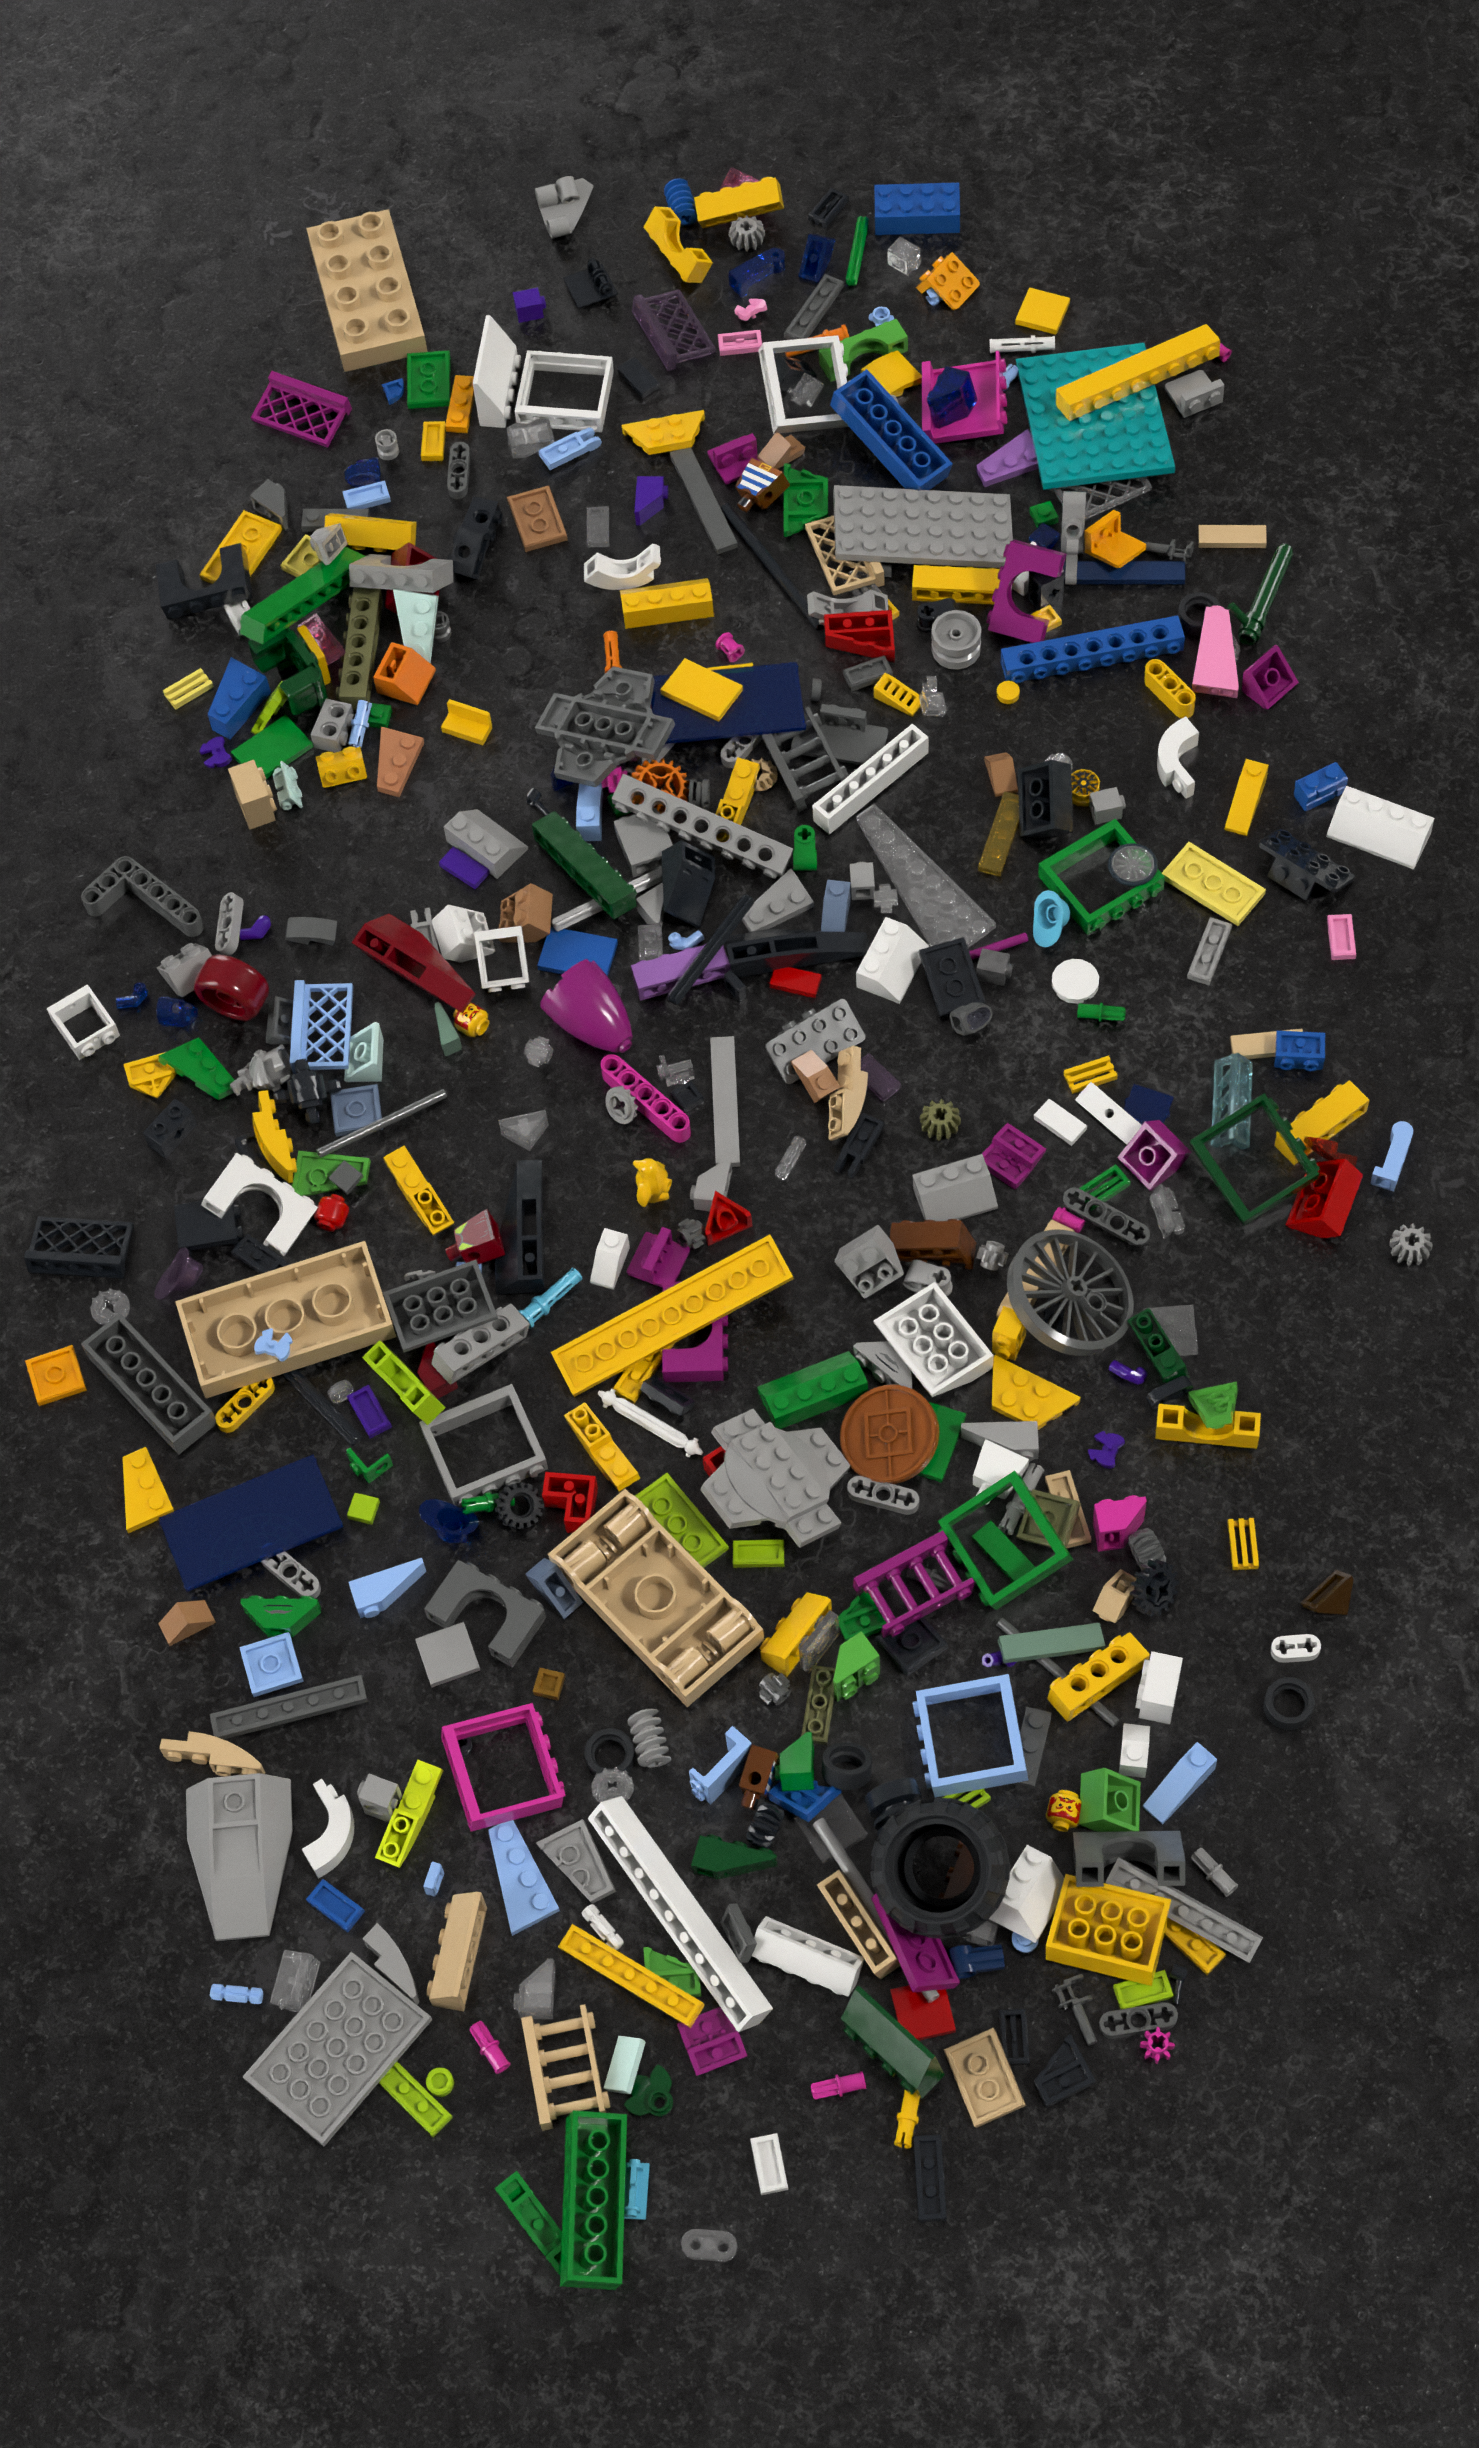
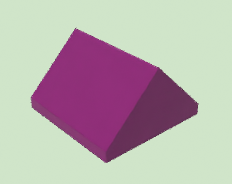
M1274 645L1243 673L1241 691L1264 709H1269L1299 683L1278 645Z

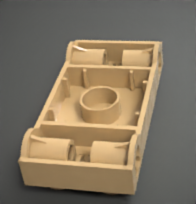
M626 1489L548 1554L549 1560L557 1564L574 1590L686 1707L691 1705L764 1641L763 1628L757 1623L751 1613L739 1601L732 1598L659 1524L646 1506Z

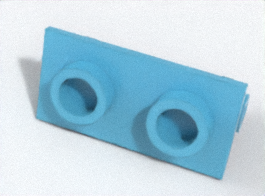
M630 2159L629 2162H626L624 2219L646 2220L650 2164L640 2163L638 2159Z

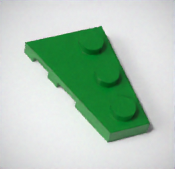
M199 1037L159 1055L158 1062L164 1066L168 1064L176 1069L175 1073L181 1077L185 1075L193 1080L195 1086L215 1099L220 1100L234 1093L230 1086L234 1082L233 1077Z

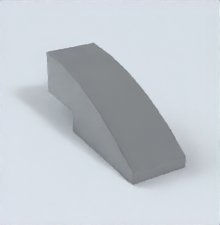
M377 1923L363 1937L366 1947L379 1958L374 1965L384 1978L417 2005L420 2001L411 1971L395 1942Z

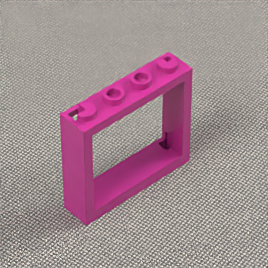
M533 1703L442 1727L441 1739L470 1832L562 1807L563 1797H566L564 1784L562 1781L558 1782L556 1773H558L557 1762L555 1758H550L548 1752L551 1749L550 1741L547 1734L543 1735L542 1717L539 1715V1712H535ZM526 1723L549 1796L480 1814L458 1740Z

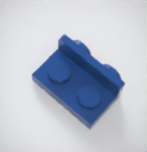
M1276 1031L1274 1067L1284 1070L1295 1068L1307 1071L1323 1069L1325 1033Z

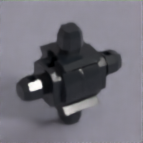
M299 1059L295 1061L296 1074L292 1075V1080L287 1081L288 1091L282 1089L274 1092V1101L277 1105H285L290 1101L292 1110L298 1109L299 1114H305L306 1122L309 1126L318 1125L320 1122L319 1111L323 1109L322 1104L328 1103L327 1094L335 1095L341 1092L340 1081L334 1079L324 1083L322 1074L316 1076L315 1071H310L307 1060Z

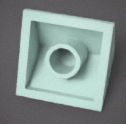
M374 1022L351 1036L349 1069H345L344 1081H382L384 1040L379 1023Z

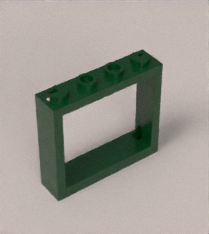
M1265 1093L1190 1140V1147L1243 1226L1319 1179L1318 1171L1320 1168L1316 1164L1315 1159L1307 1157L1304 1152L1306 1146L1299 1137L1294 1138L1290 1132L1293 1130L1291 1124L1286 1117H1280L1277 1113V1110H1279L1277 1103L1272 1098L1268 1099ZM1260 1109H1263L1307 1175L1249 1212L1205 1147V1144Z

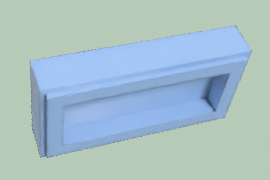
M385 480L342 491L347 509H365L391 502Z

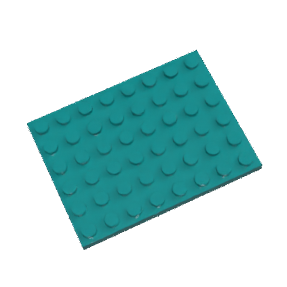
M1145 343L1016 359V367L1019 369V383L1043 490L1175 473V463L1155 384L1071 421L1056 406L1057 388L1145 351Z

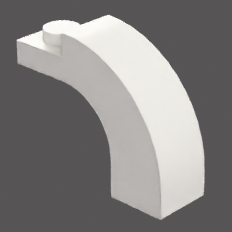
M652 543L638 556L627 560H615L596 553L584 563V582L609 590L632 589L645 585L654 579V569H657L661 563L660 546Z
M1184 717L1172 724L1163 734L1158 748L1157 770L1159 778L1165 787L1172 783L1178 793L1181 792L1187 799L1194 795L1195 781L1180 764L1179 758L1185 752L1198 746L1199 732L1188 718Z
M322 1779L315 1782L313 1786L328 1810V1826L319 1839L302 1849L318 1879L333 1870L344 1859L350 1849L354 1836V1818L345 1795L338 1797L331 1784L326 1786Z

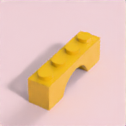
M655 206L644 225V228L649 233V237L659 246L660 251L665 254L670 264L681 275L683 281L687 283H702L713 262L703 249H684L679 236L680 219L671 208Z
M1159 1404L1155 1439L1257 1449L1261 1413L1234 1411L1232 1423L1225 1424L1222 1428L1212 1429L1207 1428L1199 1415L1188 1411L1185 1406Z

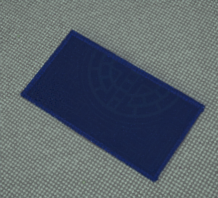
M797 662L711 670L743 685V691L719 722L661 695L660 689L672 674L653 676L655 682L651 701L652 712L654 715L672 718L675 722V726L665 744L806 730L807 725L804 717Z
M314 1455L159 1517V1524L163 1528L187 1592L343 1527V1521L338 1515Z

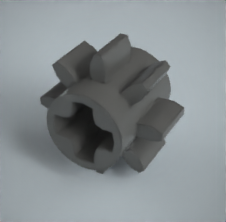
M687 1218L678 1224L680 1228L677 1229L676 1239L682 1247H692L695 1250L703 1245L702 1240L705 1239V1227L700 1221Z
M774 1673L768 1674L759 1683V1687L762 1689L759 1691L760 1697L767 1705L772 1701L776 1705L781 1704L791 1693L788 1689L790 1681L782 1673L778 1676Z

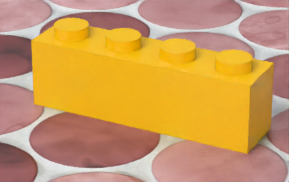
M765 177L755 183L744 182L738 187H724L718 192H704L700 196L694 197L698 222L702 228L736 221L738 216L741 218H745L746 215L752 217L784 209L781 187L776 177Z
M335 513L325 516V527L338 523L341 524L348 543L347 545H352V549L365 550V547L374 548L373 551L387 552V549L396 551L408 542L415 545L416 522Z
M914 565L912 601L934 602L945 598H952L956 603L994 604L995 602L992 601L995 588H999L1000 580L998 579V573L1000 569Z
M1350 1080L1343 1085L1339 1084L1325 1099L1323 1097L1318 1099L1310 1110L1299 1113L1291 1123L1293 1130L1290 1132L1295 1139L1299 1137L1306 1146L1304 1152L1308 1156L1367 1112L1369 1099ZM1277 1131L1274 1146L1293 1165L1297 1164L1298 1160Z

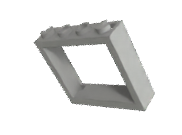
M512 1384L442 1412L429 1425L423 1421L419 1422L424 1438L455 1508L462 1505L463 1498L483 1496L485 1492L494 1494L499 1489L514 1483H520L521 1480L528 1477H537L538 1473L548 1469L546 1458ZM513 1405L535 1456L456 1489L434 1437Z

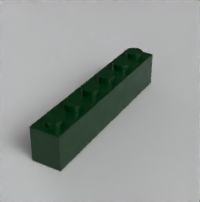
M553 811L532 824L534 840L613 919L618 918L637 906L635 897L637 892L631 883L628 884L618 870L612 869L607 859L603 856L600 857L593 845L587 844L580 832L574 831L570 827L566 818H561Z

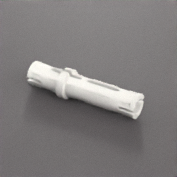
M1031 335V338L990 339V353L996 351H1031V353H1036L1039 350H1055V336L1035 337V335Z

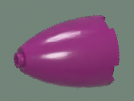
M587 959L580 961L561 975L562 979L555 985L554 990L551 988L547 990L541 1000L540 1007L555 1023L577 1039L605 1051L624 1053L631 1047V1040L633 1038L631 1024L624 1004L610 979L594 960L592 962H589Z

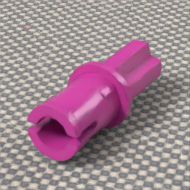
M479 2021L473 2024L470 2032L481 2048V2055L486 2056L496 2074L505 2071L511 2064L499 2048V2041L494 2040L484 2022Z
M863 2071L842 2077L835 2075L833 2079L811 2084V2092L815 2100L834 2095L842 2097L843 2093L866 2089Z

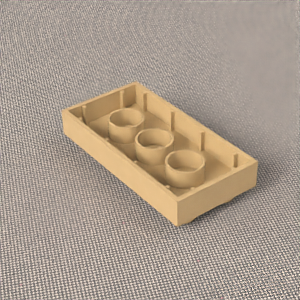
M389 209L379 212H367L362 216L336 222L328 221L318 226L306 228L344 372L407 358V353L427 352L425 335Z
M365 1241L175 1301L205 1398L374 1345L379 1340L383 1342L396 1337ZM272 1328V1340L277 1342L280 1341L285 1333L290 1335L293 1343L290 1344V1355L285 1361L281 1362L276 1356L267 1355L266 1353L255 1354V1342L262 1336V1331Z

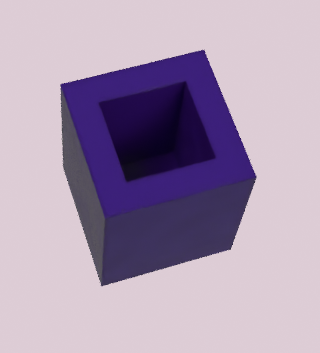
M538 287L513 292L519 323L544 318L543 309L546 308L544 295L540 296Z

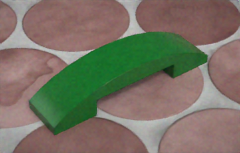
M515 2171L494 2189L532 2241L560 2275L562 2231L535 2197L533 2191L520 2174Z

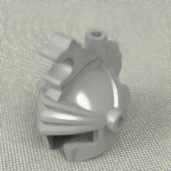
M283 1044L269 1052L257 1050L251 1062L244 1069L238 1070L239 1078L230 1084L233 1092L238 1096L242 1089L247 1088L250 1091L253 1087L262 1090L272 1089L275 1092L281 1088L280 1084L292 1080L290 1058Z

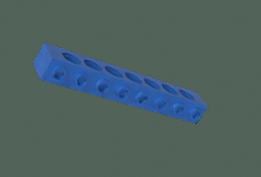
M1177 615L1001 649V665L1006 681L1021 683L1026 680L1042 679L1057 674L1064 675L1078 670L1085 671L1099 666H1110L1115 663L1131 662L1136 659L1153 658L1157 655L1174 654L1184 651L1185 636L1179 616Z

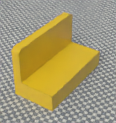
M449 699L447 702L449 713L441 726L442 732L484 745L492 730L490 713Z

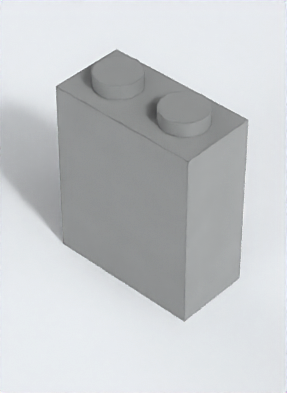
M653 808L654 813L660 814L656 808ZM636 814L624 816L614 821L615 834L633 878L661 867L662 851L673 845L668 832L658 828V823L651 820L644 822L636 818Z

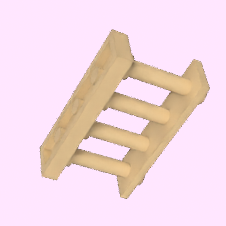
M585 2004L580 2005L582 2017L541 2026L539 2023H534L532 2016L521 2018L542 2131L553 2129L552 2120L557 2119L556 2116L570 2114L573 2110L584 2111L599 2107V2112L606 2113V2108H610L608 2092H602L591 2029L596 2028L593 2012H587ZM584 2028L587 2042L585 2044L547 2052L544 2049L539 2050L538 2040H542V2036ZM589 2054L592 2070L550 2079L549 2076L544 2077L542 2067L547 2066V2063ZM594 2081L595 2097L558 2105L548 2102L547 2093H551L552 2089Z

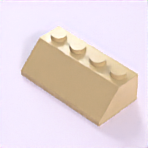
M481 1892L453 1895L452 1902L446 1905L445 1919H447L446 1928H442L440 1931L439 1945H441L440 1954H436L434 1957L433 1970L435 1971L433 1981H429L426 1994L432 2006L464 2012L487 1906Z

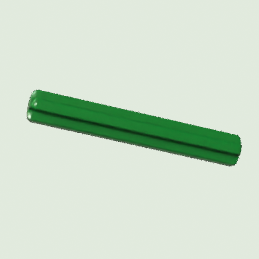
M859 216L857 218L846 275V284L848 286H855L858 282L869 219L866 216Z

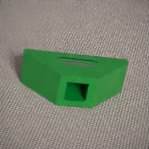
M250 1596L249 1599H241L244 1612L268 1637H274L287 1632L290 1633L291 1637H294L321 1613L318 1599L311 1596H302L299 1599H289L286 1596H276L274 1599Z

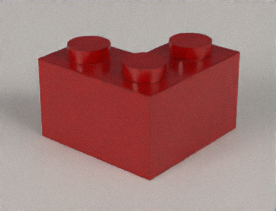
M545 1472L542 1492L544 1506L566 1509L564 1517L566 1532L573 1533L595 1515L598 1493L596 1476Z

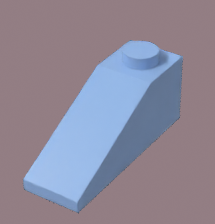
M601 783L597 787L579 784L576 829L580 832L584 841L602 840L603 788Z
M419 1558L350 1581L349 1586L360 1618L377 1616L426 1572L423 1559Z
M1196 1742L1148 1798L1143 1808L1163 1825L1215 1770L1217 1758Z

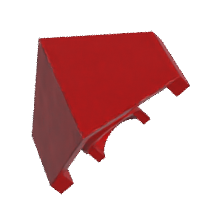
M717 1191L714 1193L705 1229L708 1246L752 1227L750 1212Z

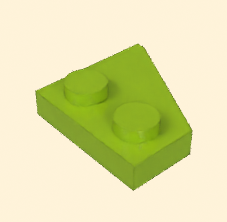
M283 681L278 684L267 699L250 731L256 735L262 731L273 714L276 715L280 707L287 700L288 697L280 688V684Z

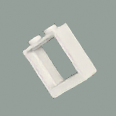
M522 926L474 932L482 989L487 988L488 992L502 991L501 986L511 985V989L524 988L525 983L530 981ZM517 936L523 977L488 981L482 941Z
M88 985L47 1008L52 1022L79 1060L85 1056L92 1055L97 1049L112 1043L120 1036L116 1024ZM92 1006L106 1027L77 1043L63 1023Z

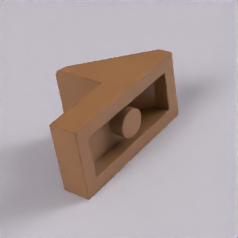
M777 432L760 452L757 459L778 469L784 466V463H789L803 455L805 447L792 435L784 438Z

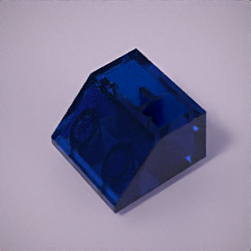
M948 366L938 376L933 390L927 396V403L935 427L939 429L968 417L978 400L970 373Z

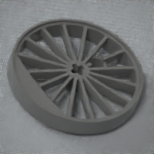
M1055 1229L1043 1231L1025 1241L1009 1265L1007 1291L1013 1310L1023 1326L1046 1346L1068 1355L1088 1356L1104 1351L1117 1342L1130 1326L1128 1319L1133 1316L1134 1309L1129 1281L1115 1258L1094 1240L1068 1230ZM1047 1243L1051 1245L1056 1265L1044 1250ZM1059 1243L1070 1246L1068 1271ZM1077 1249L1090 1257L1079 1275L1075 1276ZM1037 1256L1039 1257L1043 1265L1046 1267V1269L1035 1261V1258ZM1093 1260H1096L1105 1272L1085 1282L1082 1277ZM1030 1268L1041 1278L1027 1274L1026 1272ZM1106 1276L1111 1278L1115 1288H1087ZM1022 1281L1045 1290L1024 1291ZM1104 1296H1118L1120 1306L1107 1302ZM1028 1298H1054L1033 1309ZM1061 1302L1047 1324L1037 1314ZM1064 1307L1061 1334L1051 1328ZM1105 1310L1119 1315V1323L1116 1324L1103 1314L1102 1311ZM1071 1316L1079 1340L1069 1337ZM1094 1319L1113 1332V1335L1106 1338ZM1083 1321L1097 1341H1088Z

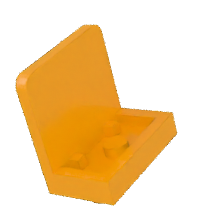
M951 252L945 258L940 256L932 264L934 269L931 272L928 269L919 278L921 283L916 288L922 294L932 287L952 310H957L977 289L980 282L957 256Z
M1112 510L1084 530L1085 553L1115 568L1123 567L1146 550V543L1121 532V513L1116 510Z

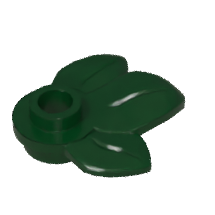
M656 2065L650 2078L636 2075L631 2092L633 2097L629 2098L624 2104L627 2110L637 2116L649 2113L656 2117L667 2115L673 2107V2098L669 2093L672 2081L668 2072L662 2066ZM656 2100H664V2106L660 2108L656 2107Z

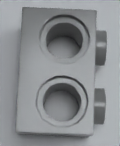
M325 699L311 733L314 748L339 752L342 746L347 744L348 732L350 727H352L351 720L355 717L351 704Z

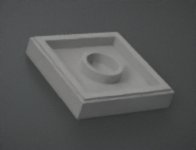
M464 1622L415 1639L431 1687L480 1671Z

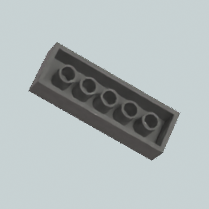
M120 1313L81 1343L86 1356L178 1455L217 1424L212 1410Z

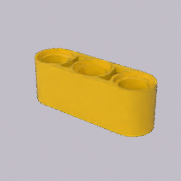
M1158 659L1150 660L1145 666V685L1177 717H1191L1195 708V693L1164 662Z

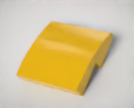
M898 350L872 361L862 368L860 372L862 373L867 369L890 395L894 394L895 397L902 396L905 388L922 383V375Z

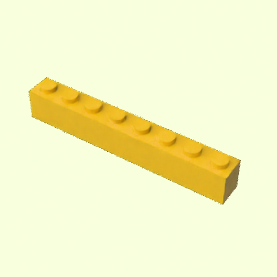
M1207 324L1057 388L1056 406L1069 421L1218 357L1220 339Z

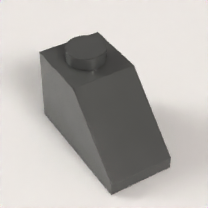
M267 479L250 495L253 509L270 521L282 525V529L286 531L288 529V508L285 489L280 484H275Z

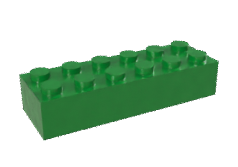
M573 2110L566 2117L561 2287L615 2290L622 2284L627 2114Z

